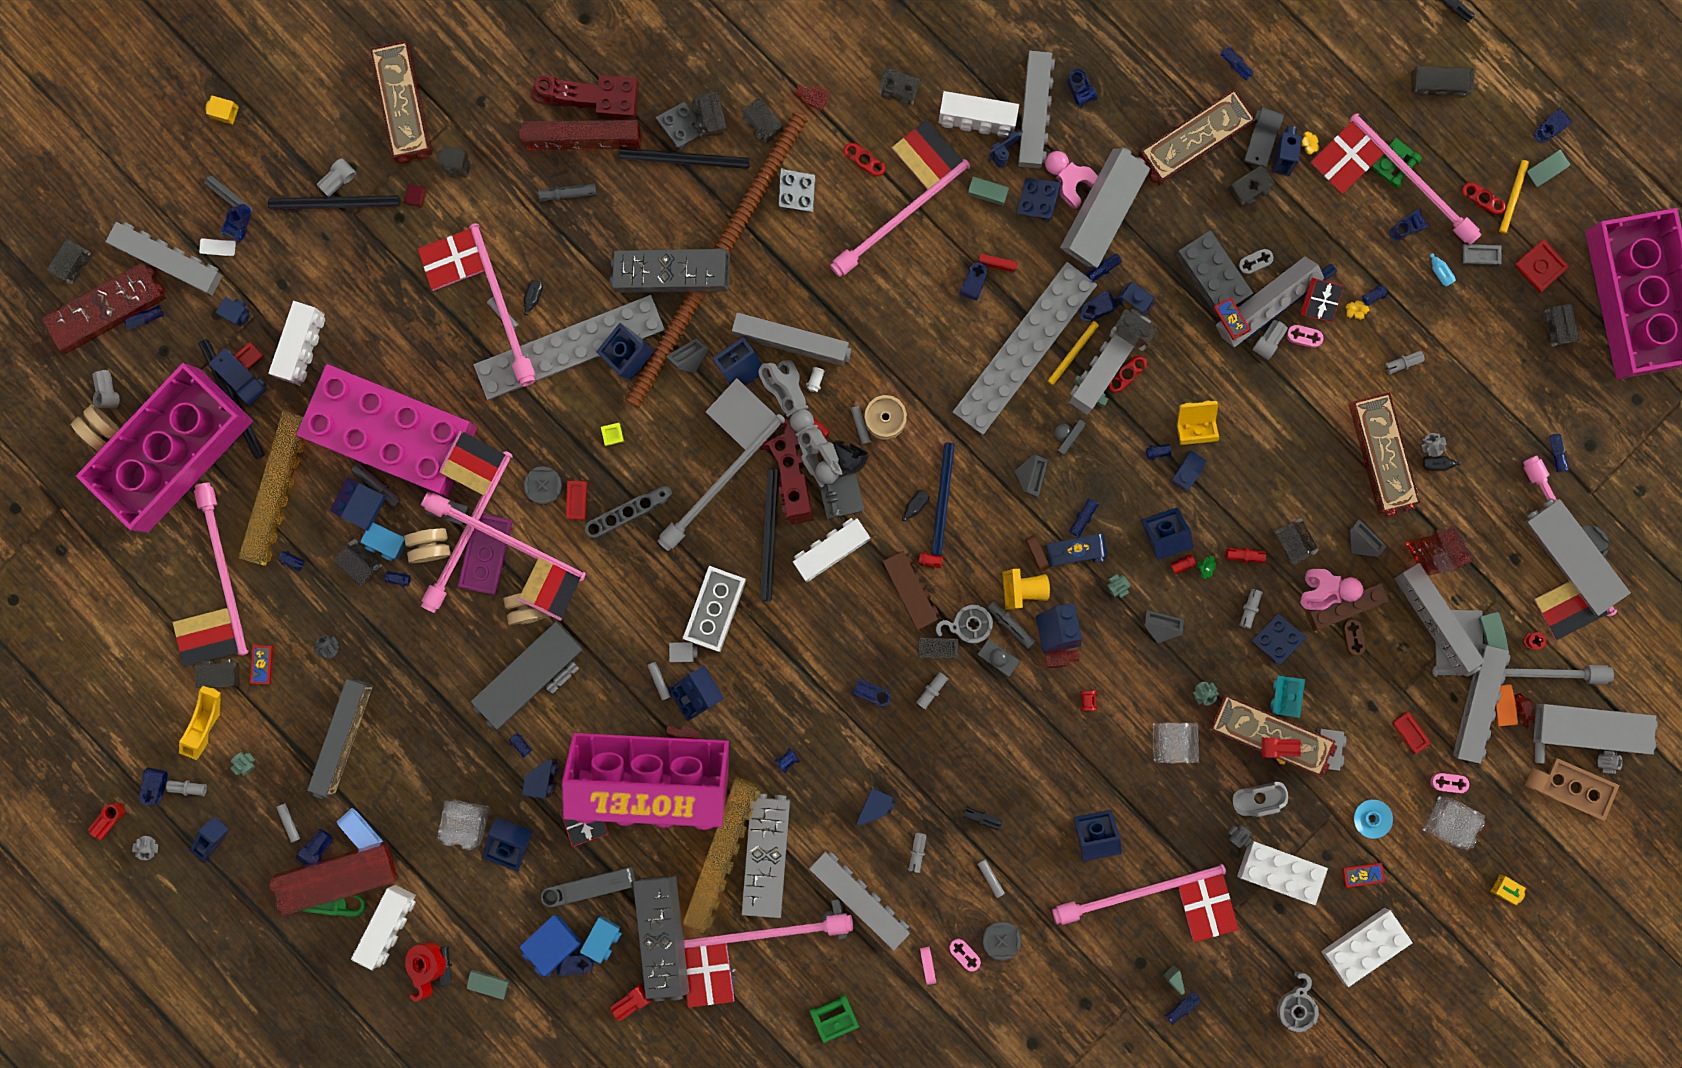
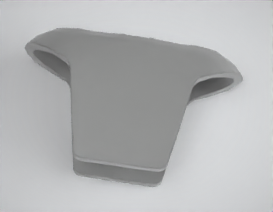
M1281 782L1238 790L1233 796L1234 808L1238 814L1243 816L1259 817L1278 813L1288 803V791ZM1257 793L1265 795V801L1262 804H1257L1254 800V796Z

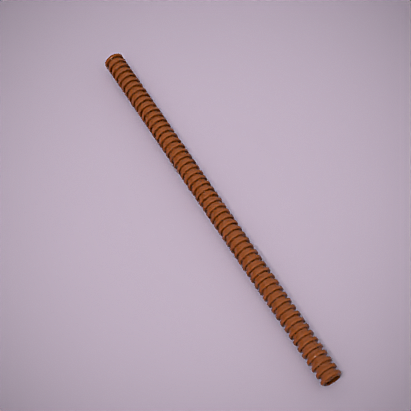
M798 112L792 113L793 117L789 118L790 122H787V127H784V132H781V137H778V143L774 144L775 148L771 149L772 153L768 154L769 158L765 159L766 163L762 164L763 168H760V173H757V178H754V183H751V188H748V193H745V198H742V203L739 204V208L733 214L734 218L730 219L731 223L727 224L728 228L724 229L725 233L721 234L722 238L718 239L719 243L715 244V249H726L729 254L731 253L730 249L734 248L733 244L737 243L735 240L739 239L738 235L742 234L741 230L745 229L744 225L748 224V219H751V214H754V209L757 208V204L763 198L762 194L766 193L765 189L769 188L768 184L772 183L771 179L775 178L774 174H777V169L781 168L780 164L784 162L783 159L787 157L786 154L793 147L792 143L796 142L795 138L799 137L798 133L802 132L801 128H804V123L808 122L807 118ZM689 292L688 295H685L686 299L682 301L683 304L676 311L677 315L673 316L674 320L670 321L671 325L667 326L668 330L664 331L665 335L661 336L662 340L658 341V346H655L656 350L649 357L650 360L646 362L647 366L643 367L644 371L640 372L641 376L637 377L638 381L634 382L635 386L631 387V392H628L629 396L625 398L628 403L635 407L641 406L640 402L644 401L643 397L647 396L646 392L650 391L649 387L653 386L652 382L656 381L655 377H658V372H661L662 366L664 367V361H667L666 356L670 354V351L674 350L673 346L677 345L676 341L680 340L679 336L683 335L682 331H685V326H688V321L692 319L691 315L695 314L694 310L698 309L697 305L701 304L700 300L704 299L703 295H706V292Z

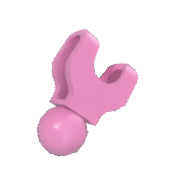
M1053 151L1046 157V168L1051 174L1058 175L1056 179L1058 182H1061L1059 189L1060 197L1071 208L1077 209L1081 205V199L1076 193V185L1078 183H1085L1092 189L1098 176L1089 167H1078L1073 162L1069 164V159L1063 152Z
M1310 569L1306 572L1305 580L1310 587L1317 589L1304 592L1300 603L1305 609L1324 610L1334 603H1341L1342 599L1353 602L1362 596L1363 585L1357 578L1349 577L1342 580L1341 576H1334L1326 569Z

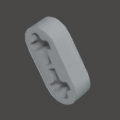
M1262 249L1244 257L1238 263V271L1242 275H1250L1266 268L1273 261L1272 252L1268 249ZM1262 254L1268 256L1267 263L1265 261L1258 262L1257 260L1262 257ZM1244 262H1246L1247 264L1252 262L1254 263V265H1252L1249 268V271L1247 268L1243 269L1242 267L1245 264Z

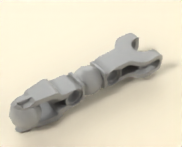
M783 360L777 366L774 363L762 364L759 368V376L764 387L775 395L782 410L787 414L786 416L791 417V427L794 431L798 432L795 435L796 437L798 436V442L802 449L803 455L801 459L809 473L814 475L818 486L823 487L824 484L835 482L838 476L842 475V470L838 464V456L833 444L827 442L822 432L817 429V425H813L814 418L810 411L806 410L809 407L806 406V400L799 387L800 377L794 363L790 360ZM767 368L769 369L772 377H769L767 375ZM819 452L822 454V456H823L824 459H825V460L821 461L820 463H819L818 458H817V454H818Z

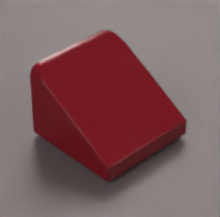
M408 185L403 203L422 208L427 189L422 186Z

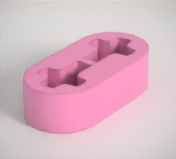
M1294 325L1286 332L1287 340L1294 344L1316 348L1323 342V334L1316 329ZM1296 329L1298 330L1297 333L1303 335V337L1298 336L1294 339V335L1291 332ZM1315 334L1316 338L1319 339L1315 343H1312V339L1306 338Z
M1436 773L1430 780L1431 786L1440 791L1464 793L1469 789L1468 779L1460 775ZM1441 776L1442 780L1448 782L1447 784H1441L1439 787V784L1436 783V779H1440ZM1460 779L1464 786H1461L1458 790V786L1452 785V781L1459 782Z
M957 938L951 941L949 948L952 955L965 969L976 971L981 963L978 955L964 940ZM955 943L958 945L963 944L962 950L965 952L963 955L959 951H953ZM966 955L971 959L976 958V965L974 967L972 965L967 966L968 960L965 958Z
M930 947L920 948L926 984H935L936 978Z

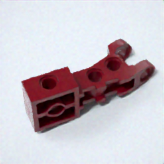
M541 75L535 80L530 91V97L539 104L595 108L596 114L600 119L636 121L639 83L637 78L599 75L598 84H587L558 80L554 76ZM535 92H536L538 95L543 96V98L537 97V96L535 95Z
M785 414L783 415L785 423L781 424L784 434L770 441L766 440L760 446V449L771 450L779 464L782 483L779 486V492L782 501H785V504H782L785 519L789 520L791 525L814 521L806 478L800 471V468H804L801 455L798 456L797 450H800L798 437H796V433ZM779 444L786 445L784 450H776ZM789 460L794 462L791 467L784 466Z

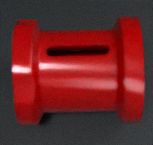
M1539 632L1528 633L1523 639V644L1530 650H1539L1546 645V637ZM1535 638H1536V639H1537V642H1535V644H1533L1532 641L1535 640Z
M1080 691L1082 695L1081 711L1098 710L1095 697L1097 691Z

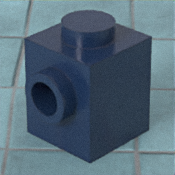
M225 296L216 313L241 327L242 324L248 321L250 310L245 308L247 304L236 298L234 302Z

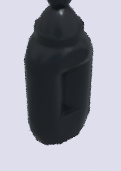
M531 280L524 296V315L526 316L537 305L543 284L538 281Z
M1426 456L1423 458V468L1428 471H1446L1461 464L1459 461L1456 462L1446 456Z
M919 490L906 505L902 521L906 522L907 519L919 514L929 501L930 496L924 491Z

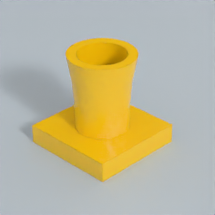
M1020 569L1002 572L1005 610L1023 608V599L1048 601L1050 585L1046 574L1021 578Z

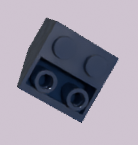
M744 336L712 358L730 385L737 378L746 386L759 377V368L762 363Z
M705 666L690 673L668 688L687 721L724 699Z
M556 758L548 759L525 776L522 795L546 799L551 797V794H554L556 783L553 782L554 776L558 775L560 766Z

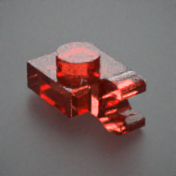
M798 85L795 93L797 96L807 98L805 104L820 111H823L830 96V92L814 85L811 90Z
M1064 649L1046 652L1047 668L1066 667V661L1078 662L1080 658L1079 650L1065 652Z
M1519 693L1514 695L1518 713L1521 714V723L1528 729V722L1530 720L1535 724V716L1532 712L1534 706L1530 698H1526L1523 694Z
M668 725L666 733L682 739H698L701 732L683 725L681 730Z

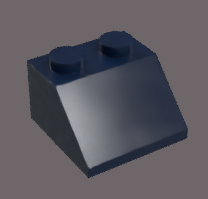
M619 323L596 352L619 376L631 380L653 354L654 350L641 337L622 323Z
M347 477L330 511L368 531L386 496Z
M1178 508L1141 520L1150 547L1157 560L1194 548L1191 530Z
M1075 603L1055 606L1036 615L1043 653L1081 647L1082 636Z
M1112 810L1074 817L1083 861L1122 854L1121 839Z
M496 818L487 835L482 858L518 872L530 844L533 831Z

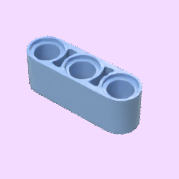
M351 808L337 820L338 826L372 863L388 851L387 845L355 809ZM375 853H381V854H379V855H377V856L374 857V862H373L372 856H373Z

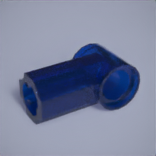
M862 679L858 680L853 692L854 695L879 706H887L892 700V695L888 690ZM881 692H885L888 695V700L885 703L878 701L877 697Z
M319 829L310 843L301 849L296 859L310 870H313L323 856L321 855L334 838L327 831Z

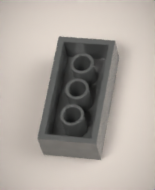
M1211 230L1179 250L1175 255L1217 318L1218 315L1214 310V306L1230 297L1237 306L1253 294Z

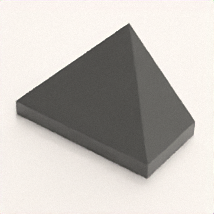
M696 338L667 355L666 359L679 370L696 373L708 352V348Z
M1033 455L1015 470L1024 492L1039 497L1048 463L1047 459Z
M1360 519L1350 529L1351 554L1378 557L1386 548V545Z
M1146 610L1144 625L1155 641L1161 643L1182 635L1184 619Z

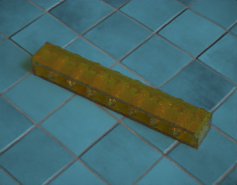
M282 411L238 559L264 566L271 559V546L276 542L277 526H280L283 515H281L282 509L287 505L288 489L292 488L294 482L292 476L294 470L296 471L299 465L298 456L303 451L305 445L303 438L296 435L304 418L302 416Z
M740 777L735 778L725 805L723 827H718L682 925L705 933L707 927L711 928L714 920L711 914L713 909H718L721 901L718 895L720 891L724 892L727 881L724 879L726 873L730 874L734 863L731 862L733 855L737 856L740 845L737 843L739 837L743 838L747 827L744 826L746 819L750 820L754 809L750 807L752 801L756 802L760 791L757 790L759 784Z

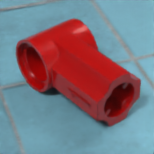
M1262 737L1261 757H1301V740Z
M115 802L103 807L101 814L88 829L94 838L103 840L116 822L124 816L125 807L123 804ZM111 808L116 810L115 817L110 812Z
M640 984L628 992L627 996L612 1005L610 1009L615 1018L621 1021L636 1009L638 1011L652 1000L651 998L646 999L645 989Z

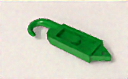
M301 891L300 894L293 896L295 904L293 898H288L292 904L298 907V911L358 917L366 909V901L361 895L357 894L354 895L360 901V907L357 910L347 909L346 900L341 895L315 892L314 895L313 892L305 894V901Z

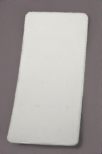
M202 238L199 253L234 256L236 241Z

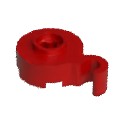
M426 942L413 946L406 955L405 967L407 973L412 979L414 987L419 990L418 993L410 995V999L417 1002L429 998L432 994L431 981L437 980L438 977L444 974L446 959L442 957L439 951L441 948L435 943Z

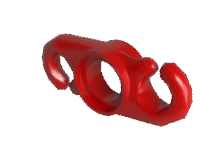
M849 143L844 147V156L849 155V148L856 150V153L850 155L849 159L855 161L859 168L873 176L884 174L886 170L884 163L880 164V171H874V165L879 164L880 161L875 159L871 152L856 143ZM860 156H869L870 162L865 165L859 162Z
M1466 183L1463 186V196L1468 195L1467 189L1469 187L1474 189V193L1469 195L1468 198L1473 200L1478 207L1492 214H1501L1505 211V201L1500 202L1501 208L1499 210L1494 208V203L1499 202L1500 199L1494 197L1490 190L1476 183ZM1480 194L1488 196V203H1482L1479 200Z
M1142 356L1133 357L1112 379L1119 381L1120 386L1114 388L1111 380L1108 389L1113 393L1121 392L1142 372V368H1137L1135 362L1139 360L1142 362V367L1147 368L1146 359ZM1125 369L1131 370L1132 378L1124 379L1122 371Z

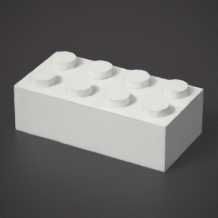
M944 91L938 123L946 128L956 126L964 131H971L973 129L979 130L981 134L996 133L999 137L1006 138L1014 132L1019 104Z
M293 301L268 374L299 386L301 382L305 381L307 375L305 370L312 361V350L319 341L318 332L324 326L325 314L315 307Z
M849 519L842 524L843 528L837 531L834 529L826 535V540L823 542L818 540L810 546L811 550L806 553L803 550L794 556L795 560L793 563L806 583L870 541V536L858 519Z
M709 566L683 639L721 652L746 579Z
M1252 841L1246 849L1237 877L1316 905L1328 868Z
M397 885L387 888L351 960L370 970L386 963L389 957L387 952L390 947L395 945L398 939L396 934L399 929L404 927L407 921L405 918L408 911L411 912L415 906V894Z
M1383 908L1322 950L1321 953L1341 982L1350 987L1412 944V941L1389 909Z

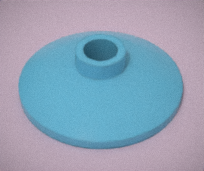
M1374 799L1367 800L1357 807L1354 813V824L1363 836L1376 839L1383 837L1390 831L1393 824V815L1390 808L1384 802ZM1370 815H1373L1375 817V820L1373 822L1369 821Z

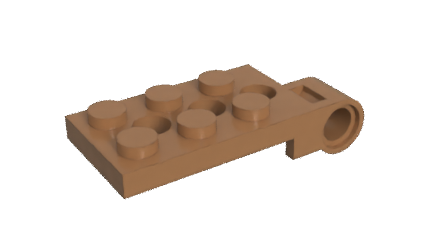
M1554 758L1548 774L1532 768L1525 783V787L1602 821L1606 820L1620 786L1558 758ZM1556 774H1559L1562 778L1559 785L1553 782V777ZM1573 782H1577L1580 786L1579 791L1576 793L1571 790ZM1591 790L1597 792V798L1594 801L1589 798Z

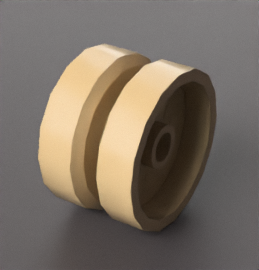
M882 395L874 398L868 404L865 410L864 421L867 430L872 436L881 440H889L902 433L906 425L907 413L905 406L899 399L889 395ZM883 414H887L889 419L883 420Z
M90 404L83 411L85 418L78 416L71 423V426L84 441L99 452L106 445L108 439L110 440L120 429L105 413Z
M428 529L404 536L406 547L416 548L407 553L409 563L429 562L451 556L449 546L439 544L448 539L446 529Z
M521 593L503 598L506 609H518L507 615L508 625L529 624L551 617L518 600Z

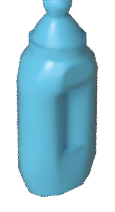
M1433 253L1430 254L1433 271L1441 283L1447 287L1456 281L1447 264L1440 260V258L1435 257Z

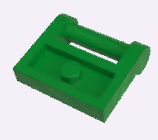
M1397 138L1389 145L1401 159L1405 156L1410 159L1406 164L1411 169L1422 160L1418 153L1413 152ZM1385 154L1371 166V169L1395 188H1399L1402 184L1401 181L1406 176L1402 171L1396 176L1391 174L1397 166Z
M846 994L817 1009L815 1007L810 1009L811 1016L823 1043L859 1028ZM841 1006H844L846 1010L823 1021L819 1018V1016Z

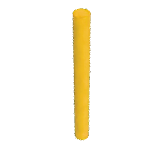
M1521 161L1500 226V233H1507L1529 161Z
M1093 321L1051 375L1047 381L1053 386L1096 331L1099 327L1096 322Z

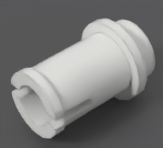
M813 367L809 383H806L807 390L817 393L821 389L820 383L825 373L823 369Z

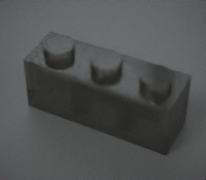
M1416 67L1411 72V94H1417L1418 97L1436 95V97L1442 98L1448 95H1455L1456 98H1464L1473 91V68Z

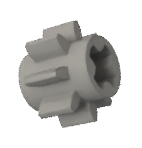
M1431 433L1425 439H1422L1423 445L1421 446L1423 452H1428L1429 456L1437 457L1443 451H1446L1445 437L1440 438V434Z
M1604 750V754H1600L1598 757V767L1603 768V773L1616 774V770H1620L1622 767V757L1617 755V751Z
M142 836L136 839L132 852H135V857L140 860H149L154 857V853H158V844H155V839L152 837Z

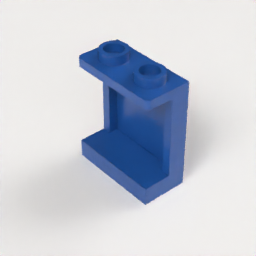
M553 915L519 948L523 951L521 953L528 962L531 961L535 965L534 970L540 976L549 977L552 974L551 972L574 950H578L583 943L559 915Z

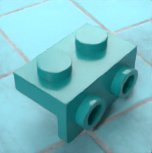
M1277 676L1273 685L1275 699L1273 698L1271 701L1273 714L1300 718L1305 679Z

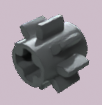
M329 635L320 636L315 642L316 645L314 647L316 649L314 651L319 658L323 656L326 659H330L337 654L339 648L337 644L339 642L334 636L331 638Z
M1241 824L1238 828L1232 826L1228 831L1231 835L1228 840L1238 848H1241L1242 845L1248 847L1252 842V839L1249 838L1252 833Z

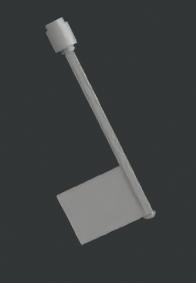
M737 378L710 406L706 413L736 440L745 451L679 523L674 524L671 522L659 535L660 538L657 541L667 551L671 548L674 549L686 536L684 531L687 525L783 422L785 423L782 415H775Z
M1451 610L1479 652L1480 646L1483 644V630L1478 618L1483 616L1482 611ZM1436 643V665L1432 669L1433 675L1435 677L1437 675L1458 676ZM1587 665L1583 670H1504L1505 677L1583 678L1587 684L1612 683L1614 679L1613 668L1607 665Z

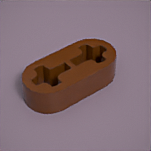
M1033 535L1026 538L1027 546L1039 571L1048 569L1049 564L1036 536Z
M1357 620L1346 621L1343 624L1346 649L1349 654L1359 656L1366 649L1361 623ZM1350 623L1357 627L1354 630V637L1352 631H1348V627L1351 626ZM1354 639L1356 644L1361 646L1357 653L1356 650H1352V646L1355 644Z

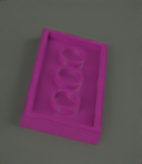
M485 514L481 515L480 522L510 536L513 520ZM474 528L468 540L458 587L496 595L508 544Z

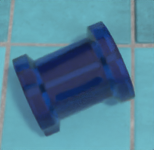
M791 748L787 749L788 752L781 758L775 759V762L784 773L793 764L800 762Z

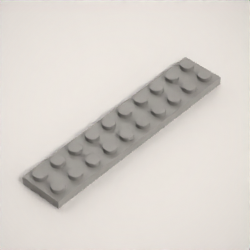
M1066 262L952 413L983 436L1097 284Z
M646 296L520 346L523 356L531 360L536 375L535 382L601 357L596 351L619 323H622L643 340L664 332L665 329L652 296ZM513 350L473 364L488 401L524 387L517 382L512 363L515 362Z

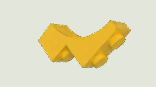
M201 687L194 714L179 742V754L194 760L199 758L208 744L209 731L220 716L221 692L214 688Z

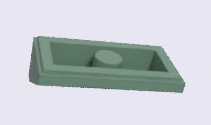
M973 177L967 195L1003 206L1009 187Z
M1173 965L1164 974V977L1183 995L1185 991L1181 973Z
M471 970L466 989L504 1000L509 980Z

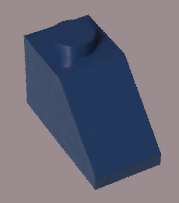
M1190 450L1169 482L1182 491L1187 492L1201 473L1207 460Z
M871 788L856 824L863 825L886 816L887 812L891 813L895 802L892 801L893 797Z
M213 817L198 831L189 851L205 862L224 840L229 829L222 821Z

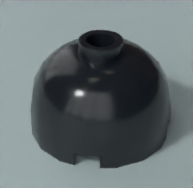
M835 440L833 446L839 459L838 464L842 470V475H847V473L853 474L862 470L869 458L867 452L850 443L849 446L843 445L845 441Z

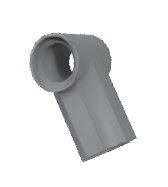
M343 158L337 160L332 165L331 171L317 183L318 187L328 197L342 184L350 182L356 175L355 170Z
M1273 320L1252 350L1269 360L1288 328L1282 322Z
M108 370L94 372L93 380L96 391L93 396L94 406L96 408L116 409L120 399L118 393L114 392L111 373Z

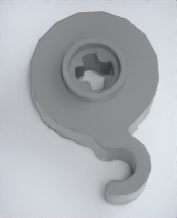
M969 605L962 608L956 614L953 623L947 620L939 622L936 626V634L941 636L940 628L946 625L949 627L950 632L955 633L961 640L967 643H978L990 635L993 628V620L985 608L979 605ZM970 619L978 622L975 630H972V627H968Z
M1295 972L1294 975L1299 979L1303 978L1304 983L1301 986H1295L1292 991L1281 997L1277 1005V1016L1280 1022L1288 1029L1295 1032H1305L1313 1024H1316L1319 1011L1315 1001L1307 994V991L1311 988L1312 980L1303 972ZM1299 1007L1302 1012L1295 1016L1294 1009Z

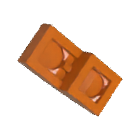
M1501 685L1499 690L1501 694L1500 700L1495 705L1496 725H1518L1512 685Z

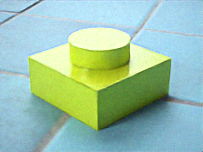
M620 423L601 427L605 446L624 442Z

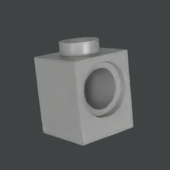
M693 642L669 643L670 662H694V658L698 656L697 646H694Z

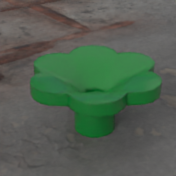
M1213 556L1206 557L1204 562L1199 561L1197 564L1203 579L1210 578L1213 574V570L1216 567Z

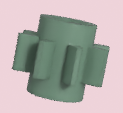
M1115 574L1108 579L1110 583L1107 585V588L1114 597L1119 595L1122 598L1129 593L1127 589L1131 585L1124 575L1119 577Z
M1207 682L1199 683L1195 687V692H1193L1199 705L1201 703L1211 705L1217 700V695H1219L1214 683L1208 684Z
M240 752L231 760L233 766L230 769L236 775L242 774L246 776L255 768L253 765L255 759L250 753L244 755Z

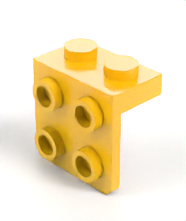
M1217 401L1180 405L1176 425L1180 445L1219 440L1216 425Z

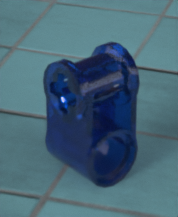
M1081 69L1071 71L1067 78V85L1078 107L1082 108L1083 104L1091 100H1097L1096 91L1090 84L1085 72ZM1072 76H1078L1081 82H1073Z
M1560 107L1535 130L1534 137L1538 142L1545 143L1564 130L1573 121Z
M239 204L229 209L221 228V234L233 237L238 243L244 239L251 217V210L246 204Z
M1419 209L1393 225L1390 229L1391 237L1394 240L1400 241L1429 227V223H1426L1421 215L1422 210ZM1398 226L1404 229V234L1398 231Z
M977 262L971 266L967 278H965L960 295L975 301L978 300L987 274V267L983 263ZM977 268H980V272L983 274H979V276H976V272L973 270H977Z
M1108 290L1086 302L1080 311V316L1083 321L1092 322L1116 310L1118 305ZM1087 309H1088L1089 311L1093 310V313H1092V314H1091V313H1088V314H1087L1086 311H1087Z
M149 767L145 769L139 795L142 804L157 805L161 802L168 777L166 770ZM151 794L154 798H148V795Z
M570 954L557 966V976L587 973L594 967L595 961L584 954ZM584 960L588 965L584 967L580 962Z

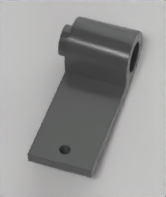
M1264 107L1261 110L1257 109L1253 119L1256 121L1244 162L1266 169L1276 134L1283 121V113Z

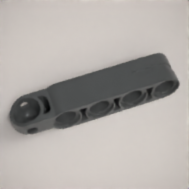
M661 486L647 494L640 495L589 521L585 526V532L593 539L601 538L650 513L654 508L667 502L673 492L669 486ZM650 499V507L642 508V500ZM628 507L634 510L631 517L624 516V511ZM610 516H615L617 520L613 526H608L607 519ZM592 525L599 526V532L595 535L590 533Z
M633 867L548 887L541 893V901L547 907H555L634 887L633 881H635Z

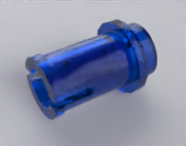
M1377 285L1374 290L1362 295V300L1366 306H1369L1381 298L1385 299L1388 292L1383 285Z
M1169 443L1155 447L1150 445L1149 448H1146L1147 458L1155 460L1158 457L1171 456Z
M283 551L278 559L281 565L286 564L297 571H300L302 569L301 566L305 563V560L290 554V551Z
M387 571L385 575V583L401 585L403 588L409 586L411 581V575H408L407 572L401 574Z
M516 733L509 739L510 746L513 745L523 758L532 751L522 739V734Z

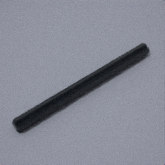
M620 148L618 153L619 158L625 160L748 169L750 166V159L746 157Z
M398 195L268 199V208L271 210L400 206V197Z
M208 339L199 342L207 363H209L217 355ZM209 365L220 389L243 410L232 386ZM249 425L242 434L254 458L260 459L265 456V453L251 425Z
M774 468L767 470L761 601L772 600L779 470Z

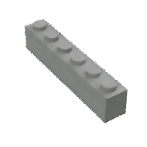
M1029 51L1021 125L1023 133L1020 139L1018 167L1040 169L1042 163L1046 161V152L1043 151L1044 144L1047 145L1048 133H1045V126H1049L1050 115L1047 114V107L1050 108L1051 96H1048V92L1053 86V78L1050 77V71H1054L1055 59H1052V53Z
M118 222L115 223L105 242L211 296L213 295L222 278V275L217 272L218 268L210 264L206 267L200 264L202 262L200 259L192 255L188 258L184 256V251L176 247L172 250L167 247L168 243L160 239L154 241L150 239V234L142 230L138 233L134 231V226L126 222L123 225Z
M1306 256L1238 307V310L1251 329L1250 332L1232 340L1220 321L1216 324V327L1222 339L1235 347L1305 294L1308 291L1312 278L1324 279L1319 265Z
M1133 308L1129 314L1126 312L1119 320L1122 324L1119 328L1115 326L1109 335L1112 338L1110 342H1104L1099 350L1102 352L1099 357L1095 356L1089 364L1092 367L1089 372L1085 370L1079 379L1082 383L1079 387L1075 385L1069 394L1072 396L1069 403L1087 415L1093 409L1151 322V320Z
M1481 644L1479 653L1485 663L1480 665L1481 670L1473 674L1453 756L1458 759L1480 764L1486 755V741L1491 736L1490 725L1496 716L1494 709L1496 703L1500 700V686L1505 681V666L1510 661L1508 650L1486 644Z
M824 851L809 869L885 943L895 950L910 934L908 930L909 925L902 919L898 921L893 916L895 912L888 905L884 907L880 903V897L874 892L870 894L865 889L867 885L860 878L858 880L851 876L853 872L846 865L842 867L837 862L839 858L830 851L828 854Z

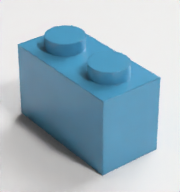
M372 523L360 541L365 544V549L373 553L377 550L382 553L381 557L390 561L393 558L399 560L406 546L403 536L376 523Z
M600 916L580 953L598 963H601L603 959L607 961L612 952L609 949L613 942L617 943L622 934L619 932L621 926Z

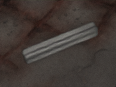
M213 176L206 178L204 184L245 217L251 215L253 212L252 207Z

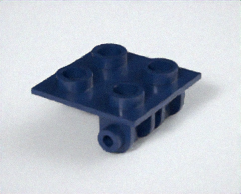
M1021 130L1018 133L1014 131L1006 137L1007 140L1002 144L1001 142L994 144L991 147L988 162L993 160L998 167H1005L1009 157L1007 150L1020 142L1023 131Z
M1026 178L1016 214L1039 217L1043 221L1049 222L1052 219L1061 182Z
M1277 614L1252 642L1269 655L1275 664L1281 665L1307 637L1281 615Z

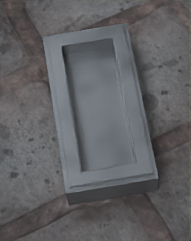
M1463 244L1461 264L1501 265V246Z

